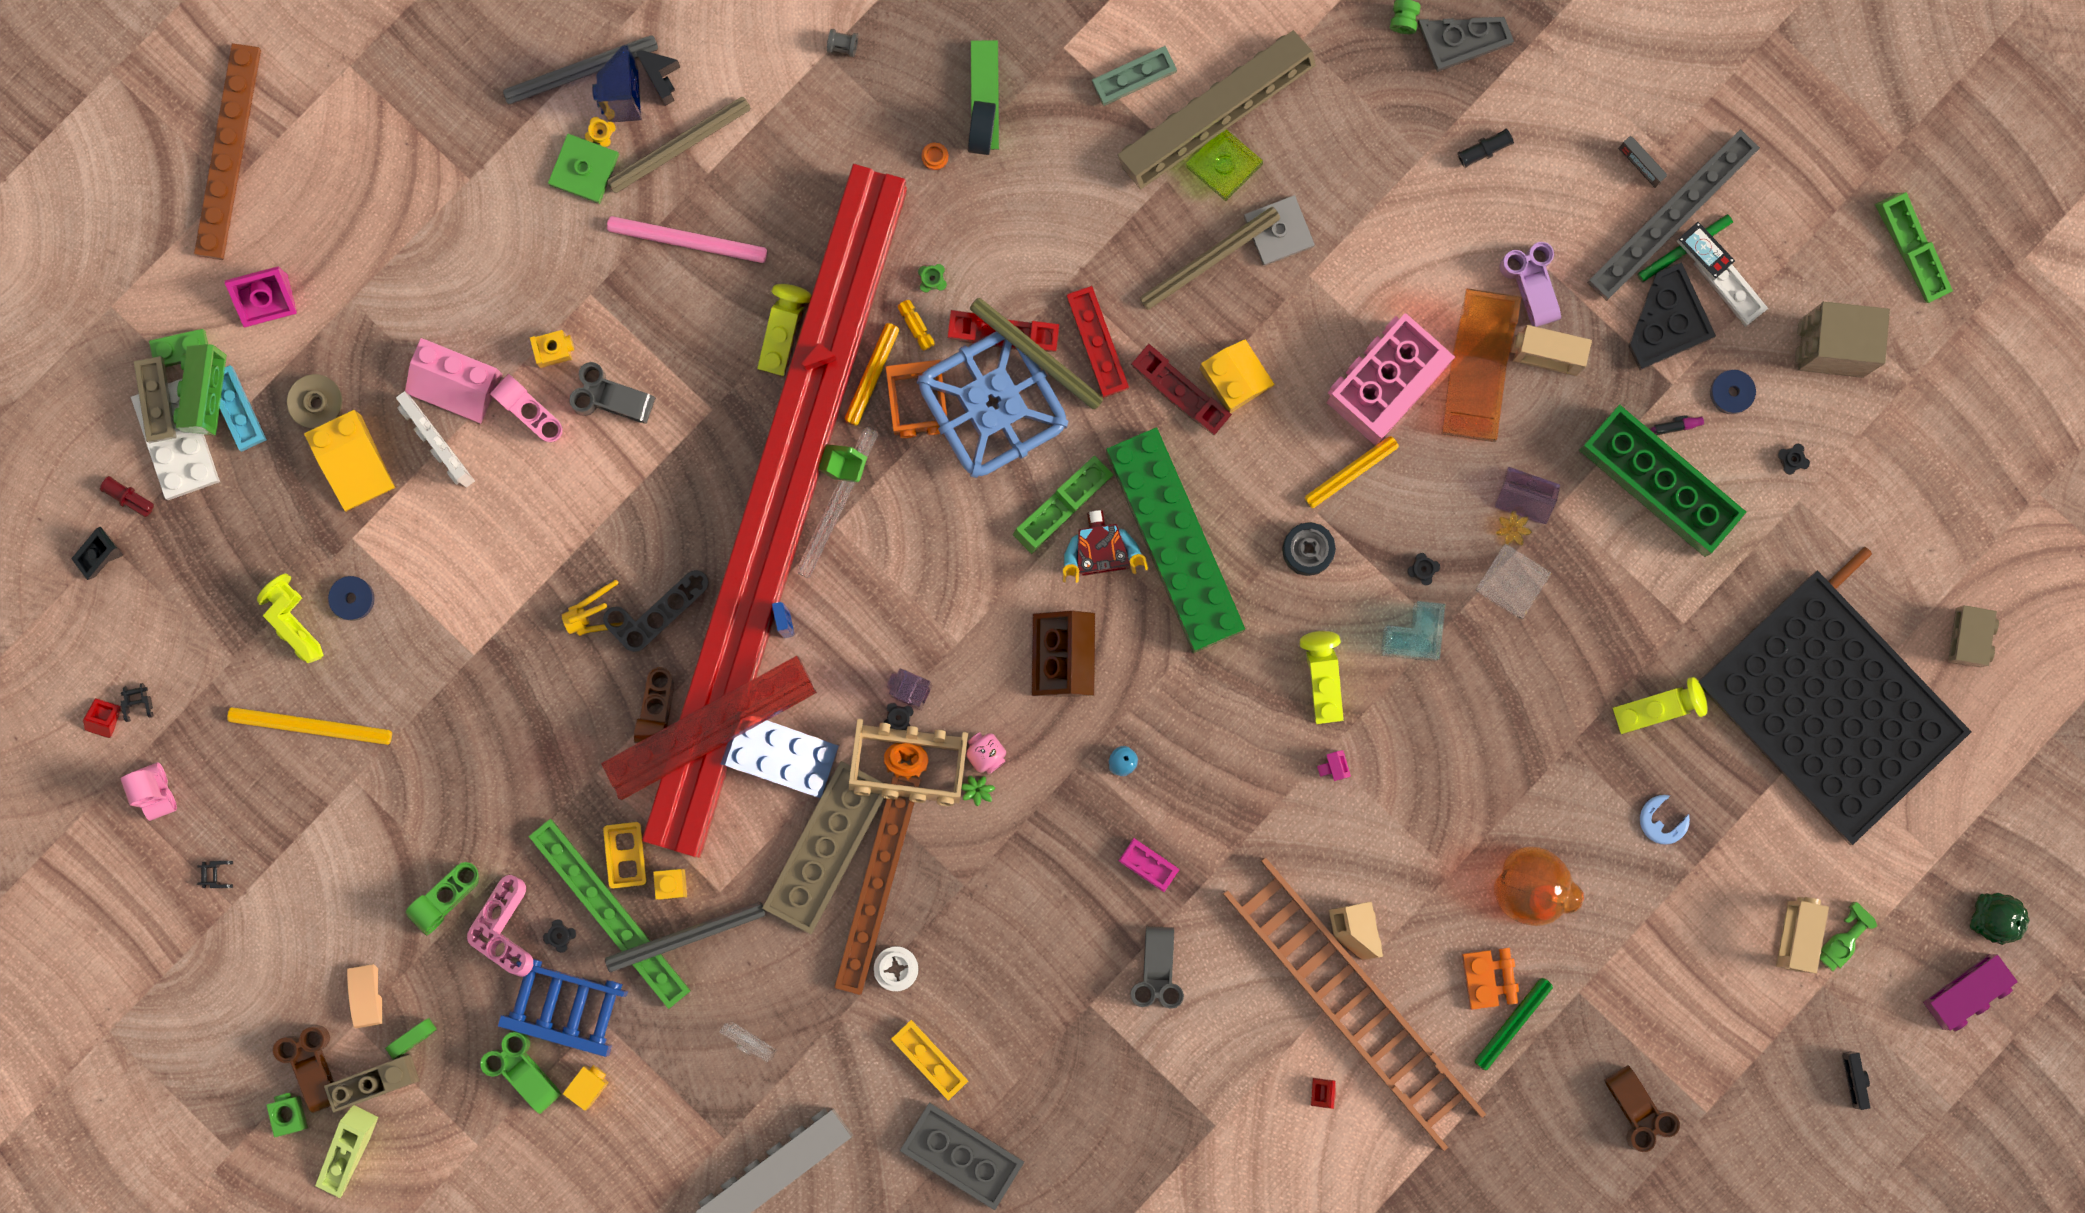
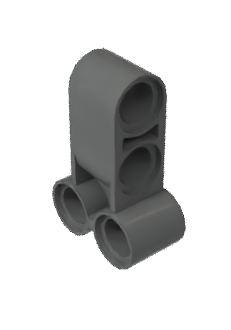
M588 362L581 366L579 378L584 387L575 389L569 399L570 405L577 414L588 416L596 408L647 424L656 397L607 380L605 372L595 362ZM591 370L599 371L598 380L592 383L587 382L585 379L586 374ZM584 395L590 397V403L586 408L577 407L576 403L579 397Z
M1146 926L1143 982L1135 984L1130 992V998L1136 1006L1148 1007L1154 1002L1155 998H1158L1163 1007L1169 1009L1177 1008L1183 1002L1184 993L1181 987L1172 983L1174 927ZM1141 986L1147 987L1151 993L1150 999L1145 1003H1141L1135 998V992ZM1168 988H1174L1178 992L1179 997L1174 1004H1167L1163 999V993Z

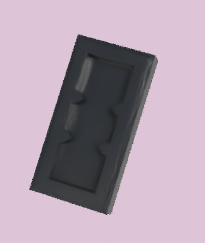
M1854 1051L1845 1052L1842 1057L1852 1106L1859 1110L1870 1109L1871 1106L1867 1092L1870 1081L1867 1071H1863L1860 1053Z

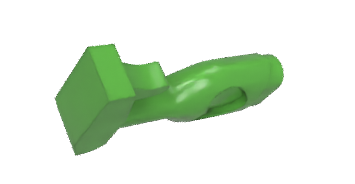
M1853 902L1849 906L1850 913L1844 920V922L1849 923L1856 918L1858 922L1847 933L1834 935L1821 948L1822 953L1819 960L1832 972L1837 967L1841 969L1855 952V941L1866 928L1873 929L1877 927L1875 919L1858 902Z

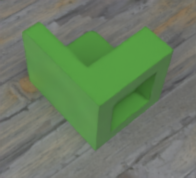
M826 444L818 470L834 480L859 482L867 457L852 447Z

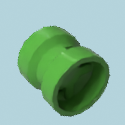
M1395 0L1393 6L1395 15L1391 19L1390 29L1402 34L1416 33L1418 25L1416 16L1420 14L1421 4L1412 0Z

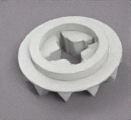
M890 947L883 950L876 958L874 975L877 982L883 988L890 991H902L910 987L918 976V963L913 953L903 947ZM894 956L899 965H908V968L900 971V981H897L894 973L884 972V970L892 967Z

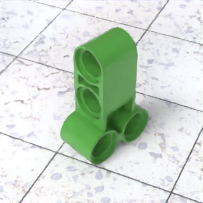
M468 862L457 865L425 896H420L406 909L407 917L426 936L431 934L444 921V917L478 885L480 878L477 868ZM464 870H470L474 873V878L469 883H462L458 879L459 874ZM445 889L453 892V898L447 903L438 900V894Z
M513 1031L503 1038L501 1043L502 1050L496 1049L484 1054L480 1062L483 1073L491 1077L503 1074L537 1113L541 1114L562 1094L526 1053L531 1044L529 1036ZM513 1036L519 1037L523 1043L522 1049L518 1052L512 1050L509 1045L510 1039ZM492 1055L498 1056L501 1060L502 1065L499 1070H493L489 1066L488 1061Z

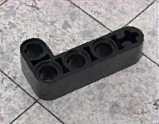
M698 570L687 573L637 621L622 607H611L604 613V625L626 649L633 652L640 651L705 592L708 587V578L702 571ZM693 575L696 578L701 576L703 578L701 582L703 588L700 590L694 588L689 593L694 595V597L689 600L685 592L678 589V587L683 584L686 589L691 584L690 576ZM677 593L683 597L684 604L680 609H672L668 605V598L671 594ZM613 611H619L624 616V622L619 627L612 626L608 621L609 614ZM653 612L660 613L663 617V624L659 628H652L648 624V616ZM632 631H637L643 636V643L638 647L629 645L627 641L628 634Z

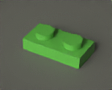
M199 329L150 340L149 343L152 358L163 357L165 367L181 364V358L183 354H186L187 346L208 344L206 331Z

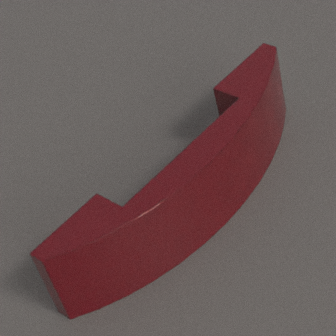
M1149 343L1131 363V366L1157 391L1212 435H1215L1231 417L1232 414L1214 398L1208 397L1169 363V360Z

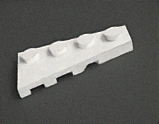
M405 391L397 396L396 399L401 404L397 407L406 420L412 419L417 426L414 428V431L423 442L426 440L432 446L430 452L439 463L443 462L449 469L447 474L456 485L461 483L466 488L475 482L411 396Z

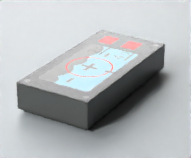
M1629 136L1618 148L1654 188L1667 177L1665 171L1633 137Z

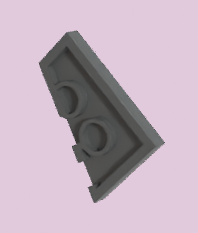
M1482 17L1467 20H1454L1453 18L1429 21V19L1418 20L1419 28L1437 72L1513 45L1514 43L1505 17Z

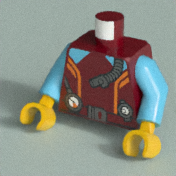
M1103 510L1087 513L1089 528L1079 529L1078 535L1071 538L1064 553L1062 580L1066 583L1067 576H1074L1076 583H1078L1080 576L1130 569V566L1132 573L1136 574V566L1143 565L1145 570H1148V566L1138 544L1124 529H1118L1117 524L1105 525Z

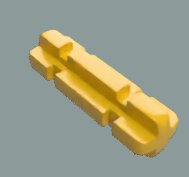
M909 299L901 302L898 305V310L902 317L905 316V322L915 339L918 338L917 342L923 351L930 349L935 345L934 340L930 334H927V328L919 314L914 312L915 307Z

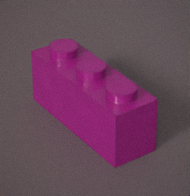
M1989 954L1923 1003L1942 1030L1951 1031L1953 1029L1955 1032L1968 1024L1966 1019L1973 1014L1980 1015L1991 1007L1989 1003L1995 998L2002 999L2013 991L2011 987L2018 981L1998 954Z

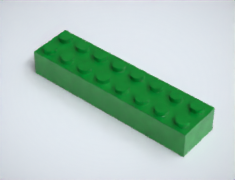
M1153 428L1107 448V458L1192 652L1196 653L1244 632L1246 628L1158 428Z

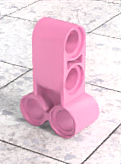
M507 374L490 395L545 442L552 443L559 440L563 431L560 422L529 395L528 391L510 374ZM533 404L537 407V415L533 419H526L522 416L521 411L524 405ZM548 422H552L558 427V433L552 438H547L542 433V427Z
M159 762L120 778L129 805L142 808L145 817L149 821L177 810L174 796L167 786L168 780L165 771Z

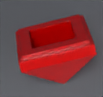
M1313 1078L1311 1106L1334 1109L1337 1094L1336 1081Z

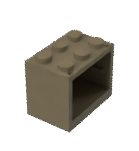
M1823 301L1806 314L1803 319L1799 320L1797 334L1801 336V343L1795 353V362L1799 363L1798 371L1864 378L1884 365L1886 361L1890 309Z

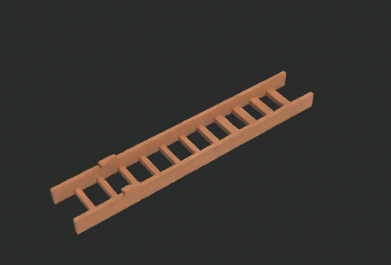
M1267 858L1262 859L1260 862L1274 877L1269 884L1243 906L1237 902L1228 890L1223 895L1441 1150L1445 1151L1449 1147L1431 1128L1436 1122L1463 1099L1466 1100L1479 1117L1483 1118L1486 1113ZM1280 888H1283L1293 900L1262 927H1259L1249 915ZM1301 909L1311 921L1278 949L1268 936L1296 911ZM1319 929L1329 942L1296 970L1286 957ZM1337 951L1348 965L1315 992L1304 979ZM1355 971L1367 986L1334 1014L1322 1001V998ZM1373 992L1385 1008L1352 1036L1340 1022V1019ZM1391 1013L1404 1029L1370 1057L1358 1041ZM1409 1034L1422 1050L1388 1078L1376 1062ZM1428 1056L1440 1072L1409 1098L1394 1084ZM1446 1077L1459 1093L1425 1121L1413 1105Z

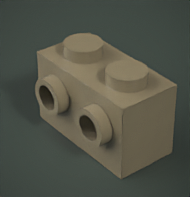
M1965 605L1956 608L1948 662L1980 668L1989 666V662L1993 661L1995 655V646H1992L1993 635H1996L1999 627V619L1996 618L1997 611Z

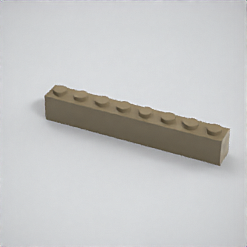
M1294 30L1287 35L1281 36L1273 45L1264 51L1258 52L1252 60L1243 66L1237 67L1232 74L1221 82L1213 84L1204 94L1193 98L1180 111L1169 115L1166 121L1156 128L1148 130L1142 138L1133 144L1127 145L1118 154L1122 169L1140 190L1315 67L1313 51Z

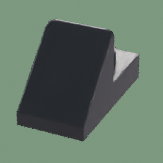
M643 50L636 52L664 105L666 106L674 102L675 100L671 93L675 91V88L666 75L680 68L678 60Z
M100 526L94 530L71 559L84 577L89 580L95 578L109 561L122 557L123 553Z

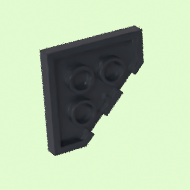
M1682 262L1656 273L1628 345L1639 370L1716 337Z

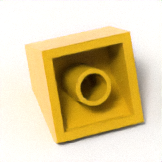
M1246 339L1221 350L1202 362L1199 368L1224 408L1230 413L1275 386Z

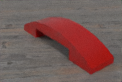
M955 310L950 312L947 338L976 343L996 332L974 313ZM1008 320L1046 352H1056L1059 324ZM1004 340L992 347L1002 348ZM1012 344L1011 349H1016V347Z

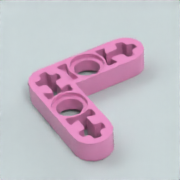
M507 875L499 881L467 933V940L472 947L507 972L523 977L532 970L533 958L528 952L502 935L501 932L524 897L526 885L523 880ZM511 885H512L513 888H514V891H513L512 893H511V891L509 890V887H510ZM502 897L507 900V903L501 901ZM501 906L500 916L493 920V909ZM481 932L486 938L490 939L488 943L482 941L479 937ZM500 943H504L505 950L502 955L497 957L495 954L496 947ZM512 957L518 958L520 962H522L521 966L518 967V965L510 959Z

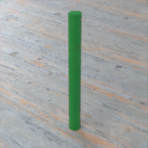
M1726 214L1705 229L1714 236L1731 225L1733 220L1730 215ZM1679 245L1637 273L1639 279L1645 282L1687 254V252Z

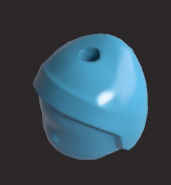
M1127 746L1117 747L1110 755L1108 761L1110 772L1117 776L1129 775L1137 767L1138 756Z

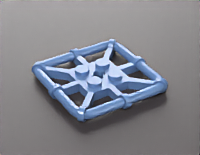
M997 331L968 347L965 345L959 348V352L928 368L917 379L921 395L940 426L938 428L940 434L945 435L962 467L973 478L987 475L1018 457L1020 459L1028 455L1027 452L1056 437L1068 425L1064 409L1046 379L1048 375L1045 370L1042 371L1035 362L1019 349L1017 350L1032 377L1016 386L1014 385L1006 371L1012 344ZM1004 340L997 369L983 376L973 360V356ZM964 362L974 381L959 388L936 381L933 378ZM1036 383L1055 417L1028 409L1019 392ZM931 389L956 396L966 413L949 422ZM988 396L998 399V409L995 410L993 406L988 408L986 405L989 401ZM1025 417L1051 425V427L1024 442H1020L1010 424ZM969 419L979 435L973 462L953 429ZM1002 429L1012 449L982 465L981 462L988 436Z

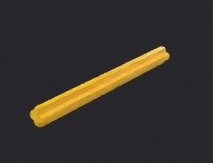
M233 707L229 708L227 720L232 723L389 745L392 740V731L386 729Z

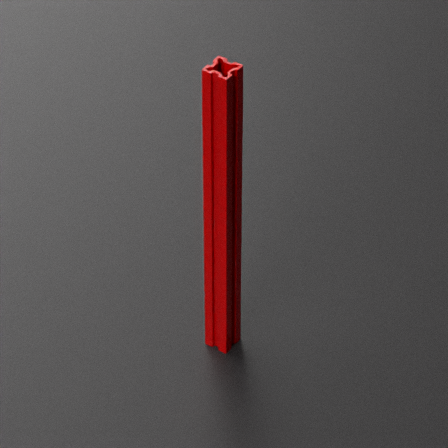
M857 164L852 165L644 831L643 842L701 858L729 768L722 765L721 761L738 711L746 713L775 620L772 603L780 602L820 475L818 468L826 444H829L907 194L906 179L875 172L873 169ZM819 342L836 356V360L808 371L803 369V359Z

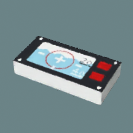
M1698 221L1677 240V243L1713 281L1735 262L1730 254Z

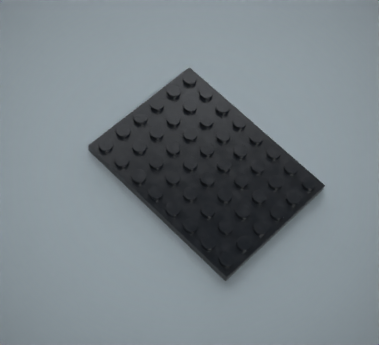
M1818 570L1808 577L1699 680L1703 691L1849 845H1854L1972 732Z

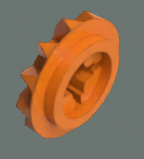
M895 743L886 750L884 764L887 767V772H893L896 778L899 776H905L907 780L911 776L919 778L921 772L926 771L928 755L921 746L909 743ZM901 758L904 759L905 761L911 760V764H910V765H908L907 763H902V764H901Z

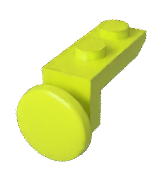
M776 284L771 292L779 297V300L771 308L757 369L784 376L797 323L802 318L804 307H801L802 303H809L812 295L807 290L795 285Z
M281 574L271 580L257 596L259 605H264L269 601L273 604L263 617L276 629V634L295 649V654L301 660L307 663L320 660L324 655L319 642L290 613L301 601L302 597L288 585L291 581V576Z
M1330 631L1308 633L1300 638L1299 643L1301 648L1309 650L1306 652L1310 668L1316 724L1344 721L1338 658L1333 649L1341 643L1338 634Z
M1690 677L1687 679V689L1680 687L1614 707L1613 711L1620 733L1624 734L1690 714V711L1694 709L1699 717L1705 716L1707 714V701L1699 681L1695 677Z

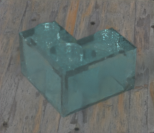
M1417 601L1413 606L1411 628L1386 626L1383 629L1381 656L1438 661L1441 653L1445 604Z

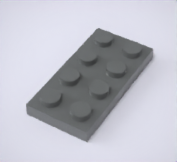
M931 1102L925 1108L900 1149L905 1155L993 1210H996L1025 1162Z

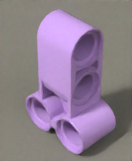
M1537 242L1528 250L1526 255L1522 251L1512 250L1504 256L1499 265L1503 276L1509 279L1516 278L1530 323L1535 327L1561 319L1560 308L1546 269L1553 260L1554 250L1546 242ZM1535 250H1540L1545 254V262L1535 260L1533 256ZM1508 259H1516L1520 264V269L1516 271L1511 270L1507 264Z

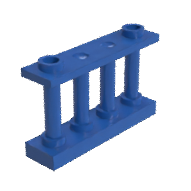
M533 959L532 970L526 976H523L514 1010L510 1011L509 1015H501L498 1027L603 1057L609 1056L612 1045L606 1043L607 1038L604 1036L616 995L621 997L627 996L628 991L621 989L623 984L606 980L605 984L542 967V961ZM517 961L516 964L518 965V967L521 966L522 962ZM540 973L550 976L552 979L541 1017L534 1023L525 1020L526 1015H524L535 975ZM565 980L579 984L567 1027L564 1026L562 1031L552 1028L553 1023L551 1019L562 982ZM589 988H593L606 993L594 1034H590V1038L579 1036L580 1031L577 1029Z

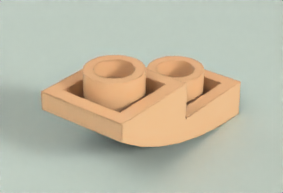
M372 964L347 969L348 995L353 1027L361 1028L382 1024V997L378 995V968Z

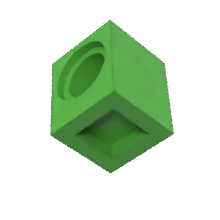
M291 1093L282 1094L274 1097V1103L266 1105L274 1138L308 1129L300 1096L292 1098ZM284 1106L289 1107L292 1111V1118L289 1122L285 1121L281 1116V1110Z

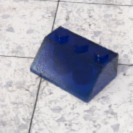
M624 45L596 74L597 84H592L593 99L597 101L601 114H605L609 122L642 120L639 70L628 45Z

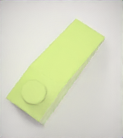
M355 1105L350 1108L339 1122L316 1182V1187L338 1198L342 1197L371 1138L378 1120L377 1116Z

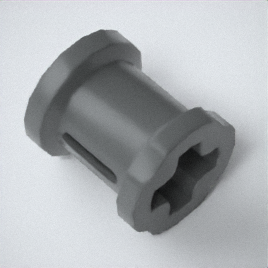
M830 29L827 53L836 51L847 53L849 57H855L858 33L849 35L838 33L835 29Z

